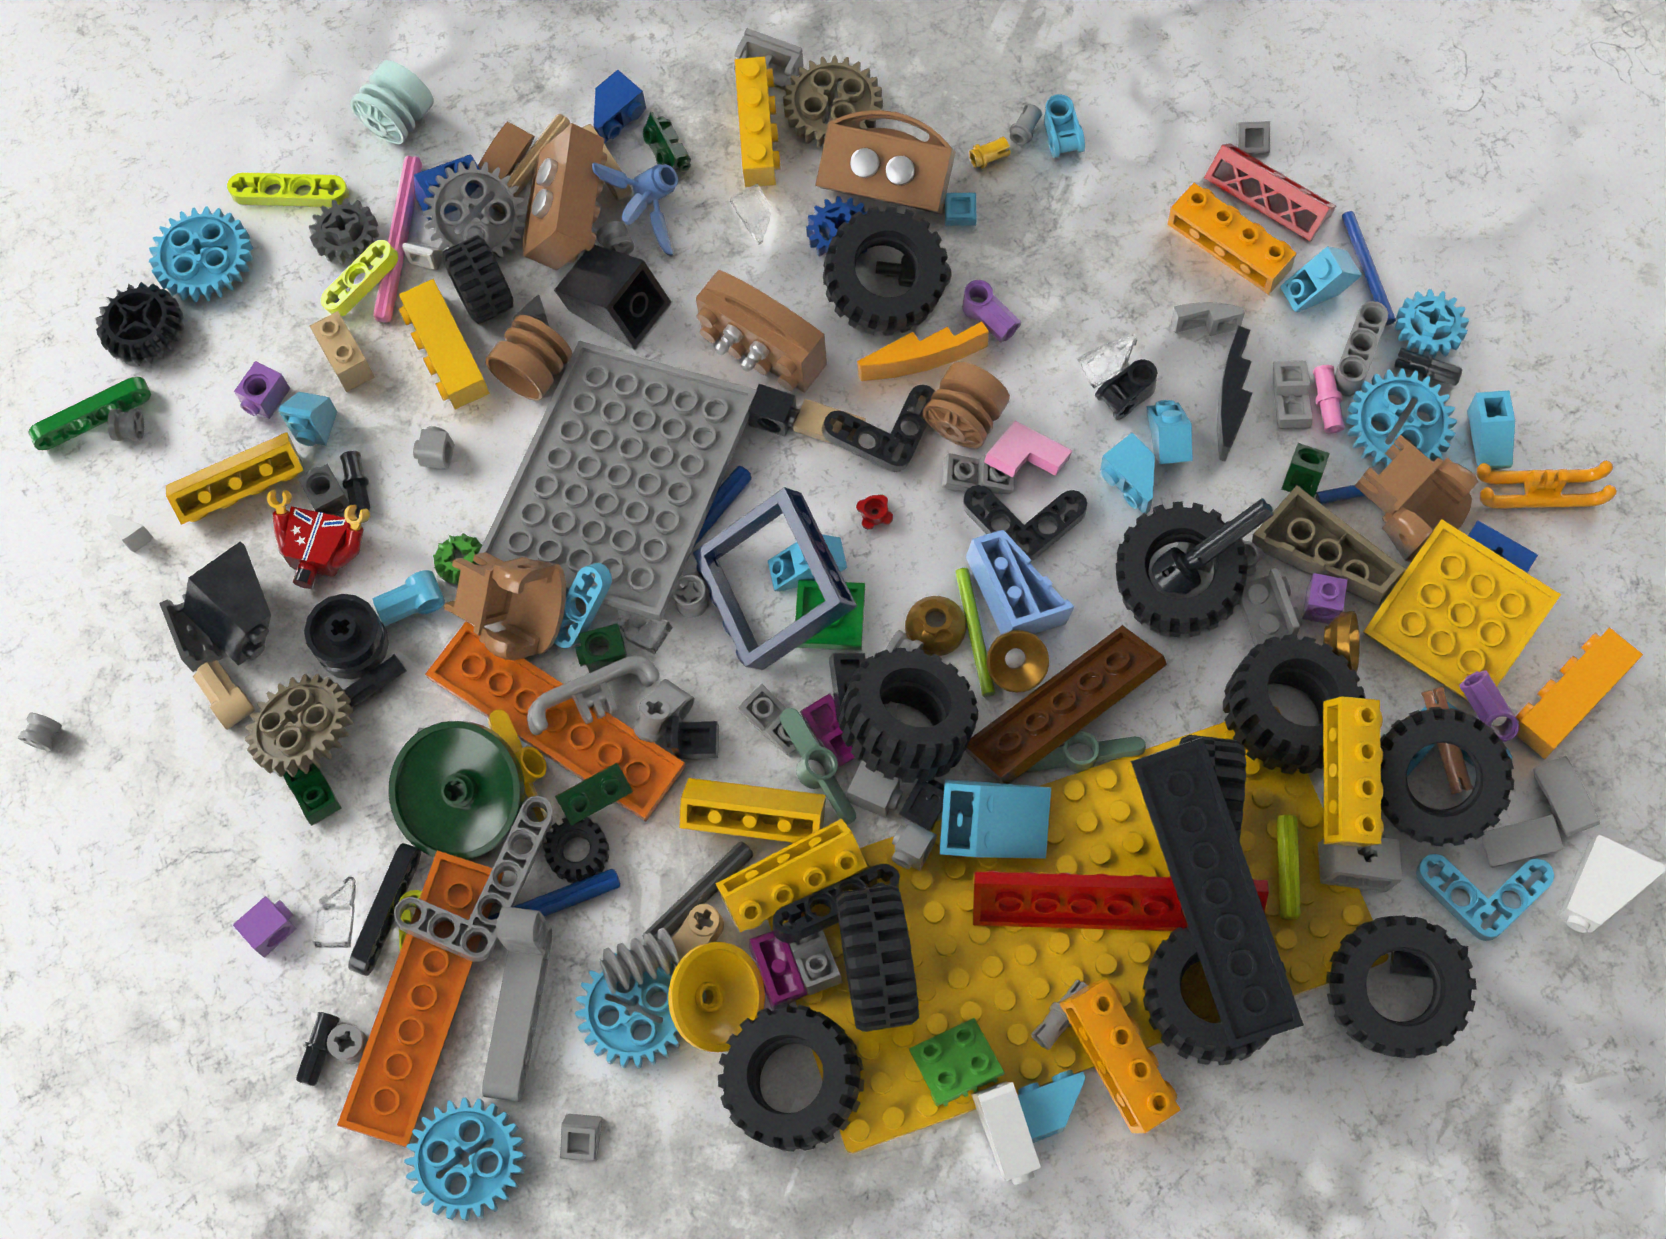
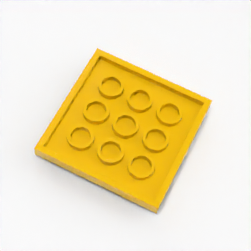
M1441 519L1366 626L1363 634L1469 702L1459 685L1467 676L1474 672L1486 670L1497 687L1561 594Z

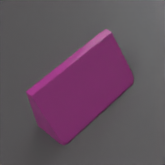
M773 931L749 939V949L761 973L765 993L772 1010H776L777 1005L790 1004L808 995L789 943L779 941L774 936Z

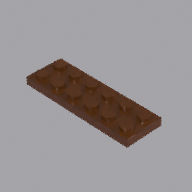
M1122 625L971 737L966 752L1001 784H1009L1167 665L1164 655Z

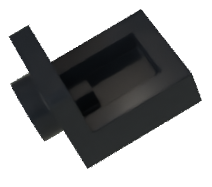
M672 716V727H667L666 730L667 747L671 748L679 759L718 758L719 724L717 721L683 722L680 716Z

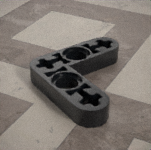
M924 384L915 386L910 391L891 433L881 430L846 412L837 410L830 412L825 417L822 425V434L826 440L889 471L900 472L909 464L928 423L923 416V409L931 401V396L935 390ZM920 396H925L926 403L920 413L913 412ZM836 421L842 423V429L838 433L832 431ZM904 421L915 423L918 429L917 434L906 435L901 430V423ZM852 428H855L857 430L852 437V441H850L848 436ZM862 434L871 435L875 439V447L870 449L862 447L858 437ZM899 442L905 444L900 454L901 458L898 461L892 460V453L896 450Z
M976 485L968 488L964 494L963 507L966 514L986 534L996 532L991 526V522L994 519L1005 518L1010 523V527L1005 532L1012 538L1014 532L1018 531L1016 532L1015 539L1021 545L1029 544V552L1023 551L1032 562L1082 521L1087 510V499L1079 491H1066L1025 525L985 486ZM975 497L977 500L984 498V507L989 512L985 519V509L979 504L972 506V498ZM1067 502L1071 505L1077 503V512L1073 509L1069 510L1064 514V519L1062 520L1060 515L1065 512ZM1044 520H1049L1056 524L1057 530L1052 534H1044L1039 530L1038 525Z

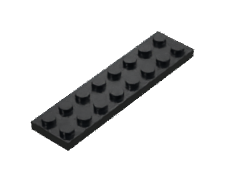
M1203 737L1131 761L1230 1048L1233 1049L1303 1026V1021Z

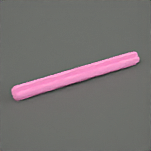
M407 156L403 163L388 243L398 252V262L379 283L373 313L375 320L378 322L389 323L393 316L405 255L402 246L403 243H407L416 199L414 174L420 173L422 168V162L417 156Z

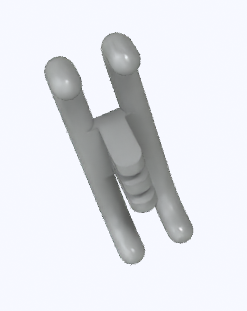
M634 655L625 657L551 689L539 696L528 709L527 722L532 734L540 735L548 727L545 716L546 709L571 698L574 699L585 724L593 722L589 710L591 707L598 719L605 716L602 702H605L610 713L616 712L618 708L607 683L626 674H634L639 678L642 685L648 687L659 679L658 669L647 658Z

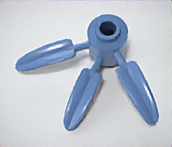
M594 162L592 170L603 181L621 189H625L627 184L632 185L635 195L627 203L622 213V220L626 225H631L647 208V205L653 204L654 211L650 213V220L654 234L664 253L673 255L665 218L660 211L658 200L671 194L677 186L678 176L675 170L667 164H657L639 174L633 180L627 178L626 174Z

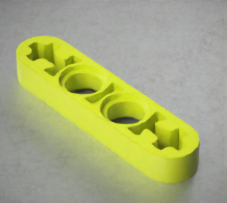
M237 173L227 183V189L233 200L242 205L321 207L323 205L325 207H332V200L341 205L344 198H349V190L345 181L337 175ZM272 184L281 186L280 191L274 195L265 193L266 189ZM243 185L248 186L243 189V192H238V190H242ZM300 186H311L308 194L303 196L296 194V190ZM338 187L339 190H335L333 195L329 194V192H333L334 188Z

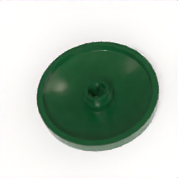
M447 721L424 728L411 737L403 746L392 766L388 795L394 820L402 834L413 846L420 848V851L432 857H435L438 850L467 860L489 853L507 839L524 803L525 784L522 769L514 751L496 732L474 722Z

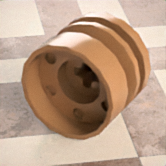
M518 315L512 322V327L505 331L504 337L506 341L497 342L486 357L485 363L490 372L506 387L527 399L538 401L544 397L553 384L554 378L552 374H560L564 364L569 362L573 353L563 337L551 327L531 316Z
M955 362L949 367L942 378L940 389L932 394L931 401L924 407L923 416L926 422L945 439L959 446L977 449L984 444L987 434L993 429V421L999 419L1009 403L1010 395L1006 387L988 371L966 362Z

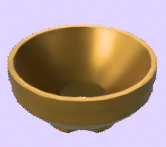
M929 596L917 601L911 607L905 621V632L908 639L912 641L919 640L924 643L922 648L924 654L942 656L953 652L960 646L966 634V620L963 611L954 601L942 596ZM933 611H939L946 617V622L940 627H931L926 622V616Z
M1355 611L1341 612L1333 619L1329 626H1325L1323 644L1326 643L1333 647L1332 652L1338 657L1342 654L1349 662L1347 667L1350 671L1354 669L1357 672L1360 654L1357 615Z
M1023 630L1008 631L997 637L991 644L986 658L987 669L990 677L1000 688L1015 693L1026 692L1038 686L1045 678L1049 667V654L1043 642L1036 635ZM1015 648L1022 650L1025 655L1023 664L1017 668L1009 667L1005 662V656L1008 651Z

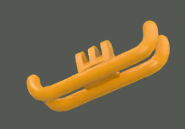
M1606 460L1597 467L1590 469L1491 471L1489 464L1482 463L1478 466L1476 474L1482 482L1488 484H1524L1525 495H1494V491L1486 487L1481 490L1479 499L1483 505L1498 509L1591 507L1602 505L1615 497L1617 490L1613 485H1607L1601 491L1587 494H1561V491L1566 483L1593 482L1606 477L1613 470V464Z

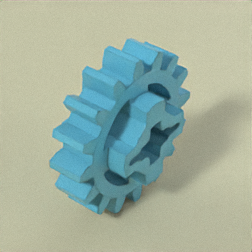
M1428 289L1425 297L1417 291L1413 299H1405L1403 306L1399 308L1396 315L1395 330L1401 331L1398 340H1407L1409 342L1406 347L1407 350L1415 347L1418 349L1419 354L1423 355L1426 351L1429 352V355H1434V359L1438 351H1440L1446 357L1451 348L1454 350L1459 348L1461 340H1464L1468 330L1465 328L1469 318L1462 317L1465 307L1456 308L1454 305L1457 298L1454 297L1449 301L1446 300L1444 291L1439 296H1434L1432 289Z

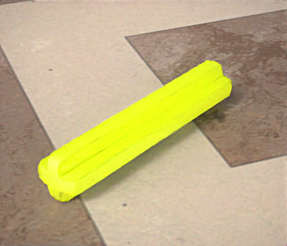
M1280 815L1277 819L1280 917L1293 920L1298 919L1301 915L1298 822L1295 815Z

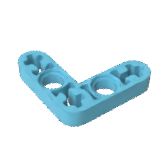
M593 563L581 568L577 573L566 595L563 620L554 642L557 646L569 648L580 643L578 634L588 631L612 583L611 573L605 565ZM594 581L598 584V585L592 586V584H593ZM577 597L581 598L586 604L585 614L580 613L576 608L575 602Z
M1430 854L1424 857L1416 870L1417 879L1421 885L1475 937L1483 941L1497 938L1551 886L1555 875L1553 868L1548 862L1538 858L1531 859L1488 899L1442 855ZM1439 866L1441 868L1439 872L1441 878L1438 876L1430 878L1427 875L1429 867ZM1531 871H1541L1543 874L1540 878L1541 881H1536L1527 890L1522 884L1531 876ZM1451 877L1454 882L1443 892L1440 887ZM1460 888L1467 891L1470 897L1469 905L1458 906L1451 898L1452 890ZM1505 891H1514L1520 896L1521 906L1519 908L1512 909L1504 904L1502 896ZM1497 909L1502 915L1493 922V929H1482L1480 926L1483 922L1482 918H1488Z

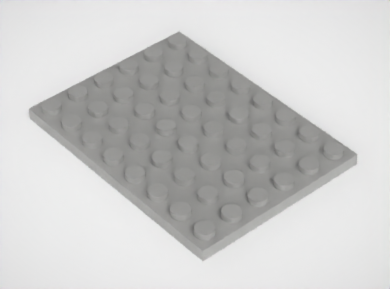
M578 341L479 553L487 552L504 562L526 557L532 560L559 564L564 570L566 593H568L581 568L593 563H601L609 569L612 577V583L602 602L603 604L662 621L673 596L672 592L676 582L682 575L750 417L748 411L757 389ZM595 581L592 586L598 585Z

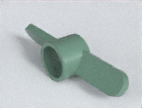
M785 709L780 716L781 724L802 758L796 767L798 780L808 788H822L839 819H843L846 824H851L856 820V812L834 776L838 768L836 756L829 749L819 747L801 714L796 709ZM808 760L819 762L825 770V776L815 774L810 769Z
M1079 731L1065 741L1064 745L1057 747L1025 772L1067 767L1071 771L1078 773L1094 767L1096 761L1141 755L1146 749L1145 741L1141 737L1136 736L1097 741L1092 734ZM1082 743L1091 748L1093 757L1086 761H1078L1070 756L1068 749L1074 744Z

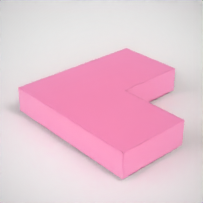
M1014 421L989 450L984 462L1011 477H1014L1026 461L1056 476L1069 460L1072 450Z

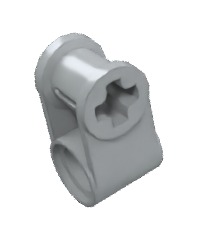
M664 679L640 703V717L634 724L636 736L646 742L660 740L666 734L667 727H672V716H680L683 720L691 710L695 698L669 680Z

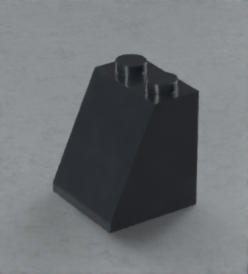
M595 244L590 251L586 250L554 289L570 312L633 349L637 347L671 303V300L644 260Z
M241 541L188 577L183 612L238 666L248 658L250 660L256 659L264 651L271 612L247 549Z

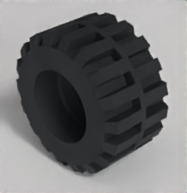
M476 235L442 251V259L447 272L472 320L477 324H481L513 308V296L484 239Z

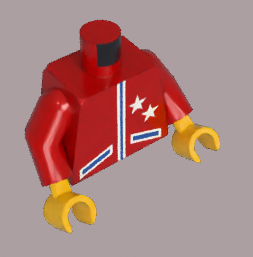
M271 490L267 494V502L271 507L276 508V511L273 512L276 542L279 553L284 557L288 565L293 569H297L293 579L295 585L311 589L317 574L333 577L340 568L346 566L359 554L364 531L361 523L369 520L370 512L368 509H361L359 518L355 515L356 504L350 505L345 509L344 517L292 506L289 512L286 510V506L292 500L291 493L288 490H284L282 492L283 502L280 503L276 499V490Z

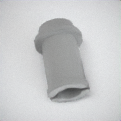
M1032 104L1025 105L1018 121L1011 125L1009 129L1010 139L1014 143L1025 145L1032 140V131L1038 120L1042 117V111L1037 106Z

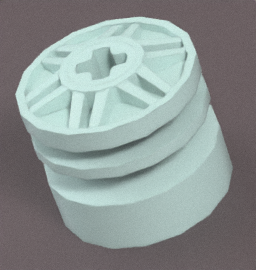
M384 60L370 75V84L363 85L359 89V93L355 94L350 100V106L357 118L370 131L390 143L401 144L408 137V133L412 132L415 128V121L421 120L432 107L434 98L427 86L414 73L394 61Z

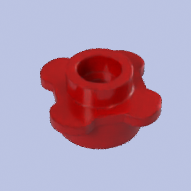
M881 494L872 495L865 500L858 501L856 509L862 515L863 520L861 524L863 528L871 530L875 525L882 523L888 525L893 521V514L888 510V498ZM877 510L878 513L872 514V511Z

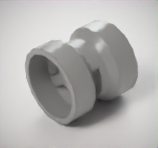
M692 574L679 577L672 592L678 612L689 618L702 615L708 607V596L703 581L698 576Z

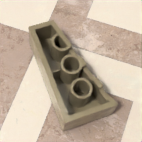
M1296 486L1273 511L1274 516L1265 521L1252 537V543L1261 548L1264 553L1311 575L1316 573L1348 579L1346 591L1377 605H1380L1388 596L1405 571L1404 567L1299 486Z

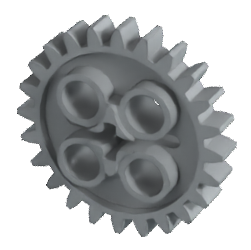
M475 161L470 162L469 170H466L464 165L459 162L457 164V173H454L449 167L446 168L447 179L437 175L435 179L440 187L429 186L428 190L434 197L425 198L423 201L431 206V209L425 210L422 213L423 216L430 217L432 220L424 226L425 229H435V233L431 236L430 240L440 239L442 243L438 250L442 251L447 247L450 248L468 240V230L475 227L482 231L483 239L491 252H494L497 257L502 258L504 255L501 247L511 251L514 247L509 239L519 240L521 238L515 231V228L525 227V224L519 221L518 217L525 215L526 211L517 208V205L522 203L524 198H515L513 195L518 190V185L509 188L507 183L511 176L508 175L500 179L498 177L500 168L497 167L490 173L488 172L487 162L483 164L480 170L477 169ZM468 183H476L480 186L482 191L480 198L473 199L466 194L465 187ZM490 192L494 193V198L479 213L481 220L477 217L474 218L460 234H456L455 228L470 214V210L467 207L469 206L474 209ZM453 205L459 209L460 219L453 222L446 219L444 216V208L446 206ZM498 205L502 207L505 213L502 221H495L490 217V206Z

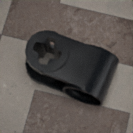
M1140 359L1134 361L1119 374L1105 381L1096 391L1095 397L1099 401L1103 400L1113 411V417L1116 420H1120L1126 417L1136 406L1152 396L1156 388L1157 368L1149 360ZM1142 376L1149 379V381L1141 383L1136 381L1135 378Z

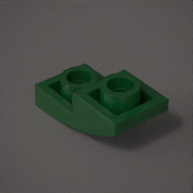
M314 763L309 765L307 774L298 768L295 777H291L287 771L283 775L311 826L342 809L320 767L315 766Z

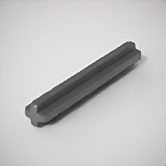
M742 841L738 842L643 933V939L645 934L651 933L657 940L658 930L664 928L671 936L684 923L695 906L704 904L718 891L715 883L737 873L753 857L750 847Z

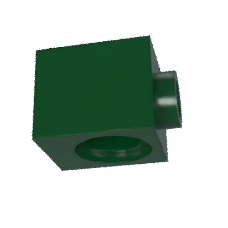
M1298 443L1281 490L1291 492L1296 486H1299L1314 498L1330 453Z
M618 623L578 634L581 645L575 647L580 666L586 665L589 673L628 657ZM599 646L609 647L607 652L602 655L593 654L594 650Z

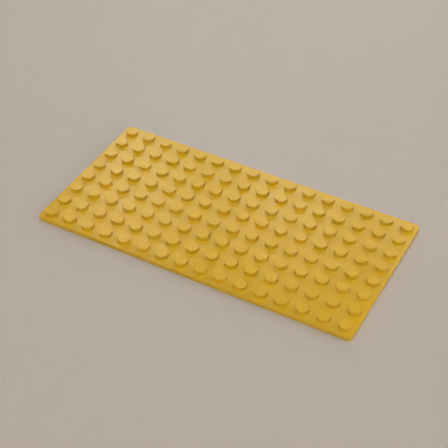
M1274 706L1275 709L1281 714L1279 708ZM1223 722L1188 735L1233 740L1235 732L1234 730L1229 731L1226 723ZM1185 736L1147 748L1141 755L1118 758L1040 785L1039 787H1051L1046 858H989L941 855L939 853L942 820L937 821L931 831L937 835L936 841L920 871L913 867L910 869L903 868L892 860V856L895 853V845L892 844L894 836L860 848L868 867L860 870L858 873L875 865L889 864L900 875L899 892L904 907L914 964L919 1019L912 1025L867 1032L857 1029L850 999L839 923L823 929L843 983L812 995H806L795 1002L797 1007L802 1005L810 1007L816 1012L823 1013L844 1029L847 1036L856 1045L857 1056L862 1060L864 1070L860 1071V1076L864 1080V1090L859 1092L857 1101L861 1103L857 1112L852 1111L847 1120L850 1121V1124L844 1131L839 1129L847 1152L856 1153L976 1110L971 1095L974 1093L973 1090L967 1092V1097L961 1094L959 1098L948 1102V1106L944 1107L943 1104L936 1106L930 1094L931 1091L909 1051V1048L975 1018L1005 1073L997 1078L998 1082L996 1083L991 1082L982 1087L978 1086V1091L1007 1081L1013 1082L1018 1095V1090L1029 1084L1038 1082L1041 1087L1052 1083V1077L1061 1072L1072 1070L1074 1074L1094 1068L1092 1061L1072 1027L1066 1028L1050 1050L1041 1047L1031 1036L1032 1032L1050 1013V1006L1054 1002L1058 1003L1076 980L1089 985L1094 981L1107 979L1120 992L1122 997L1121 1005L1126 1014L1131 1016L1138 1024L1141 1032L1139 1037L1144 1046L1150 1048L1163 1043L1160 1040L1162 1037L1161 1032L1158 1029L1153 1030L1148 1021L1150 1013L1144 1008L1143 998L1145 990L1143 985L1148 966L1157 948L1163 940L1166 941L1173 931L973 925L975 872L993 870L1007 873L1034 872L1043 874L1071 873L1078 875L1107 874L1114 876L1143 875L1149 877H1169L1170 873L1131 761L1177 746L1181 738ZM1245 754V801L1239 842L1252 878L1255 880H1268L1269 894L1265 916L1281 962H1283L1286 969V976L1293 996L1328 984L1326 983V976L1332 967L1330 959L1333 952L1338 951L1340 948L1341 940L1347 934L1353 933L1357 926L1373 921L1359 888L1320 883L1318 843L1324 839V809L1308 773L1301 774L1299 769H1297L1294 774H1286L1281 772L1280 767H1275L1274 770L1263 766L1264 762L1258 758L1252 760ZM1280 815H1295L1298 822L1301 915L1298 919L1293 920L1280 917L1277 819ZM879 878L877 883L882 882L885 885H889L890 880L885 882L882 878ZM824 904L815 905L811 909L812 913L816 912L817 916L821 917L826 916L831 911ZM771 916L767 920L771 931H773V916ZM1388 953L1378 958L1371 968L1384 964L1388 960ZM1196 962L1186 970L1182 977L1181 995L1187 1007L1196 1016L1207 1022L1217 1024L1221 1020L1201 962ZM812 1050L823 1081V1064L819 1056Z

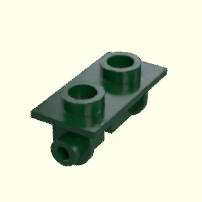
M650 112L646 125L643 128V138L655 155L656 163L661 165L667 164L674 170H688L691 167V158L683 144H671L677 143L679 140L671 121L663 116L656 118L654 113Z
M615 763L556 795L555 798L572 826L627 796L633 790L618 763Z

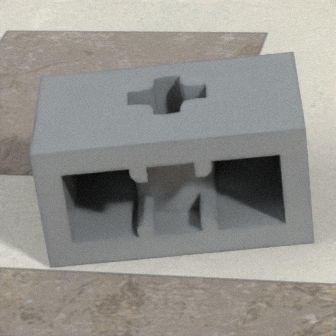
M1382 834L1381 844L1365 847L1324 844V839L1318 843L1321 884L1387 892L1402 881L1399 840L1385 838V835Z

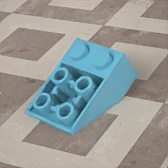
M945 779L939 854L989 858H1046L1051 787Z

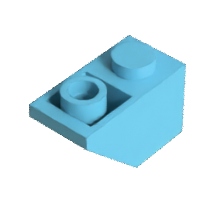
M1327 246L1285 281L1280 288L1293 310L1300 312L1338 296L1358 280L1362 274L1347 250Z
M1510 391L1476 393L1467 410L1477 468L1482 463L1489 464L1491 469L1511 468L1513 465L1515 416Z
M297 392L280 405L278 412L297 442L306 446H314L315 444L327 445L337 415V410L330 397Z
M1161 400L1156 402L1155 405L1146 406L1153 451L1159 464L1193 461L1192 424L1179 402Z
M1131 433L1103 455L1100 470L1104 480L1111 486L1116 485L1132 508H1138L1145 514L1150 512L1153 500L1155 455Z
M822 534L840 572L845 570L847 564L841 538ZM797 542L768 560L774 591L798 588V580L816 581Z
M1067 1070L1053 1076V1083L1040 1087L1037 1082L1018 1090L1019 1102L1033 1143L1064 1131L1086 1079L1083 1072L1074 1075L1072 1070Z

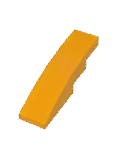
M981 321L955 336L948 326L919 341L914 332H911L858 360V377L861 381L896 378L928 371L958 361L988 347L989 331Z

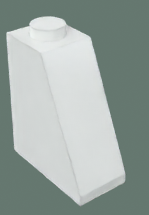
M1598 834L1588 843L1557 917L1566 921V925L1575 931L1592 933L1661 876L1666 870V865Z
M1005 1081L971 1094L1002 1179L1005 1181L1012 1179L1013 1184L1016 1185L1034 1178L1033 1171L1040 1169L1041 1166L1013 1082Z

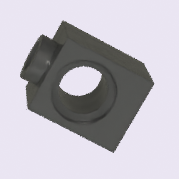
M328 464L312 468L298 479L316 512L337 516L350 506ZM329 487L326 493L318 494L321 489Z

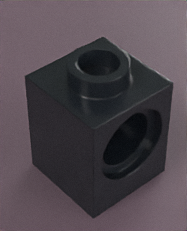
M759 384L748 411L750 416L748 419L749 425L785 437L789 427L794 428V423L800 412V409H797L796 396Z

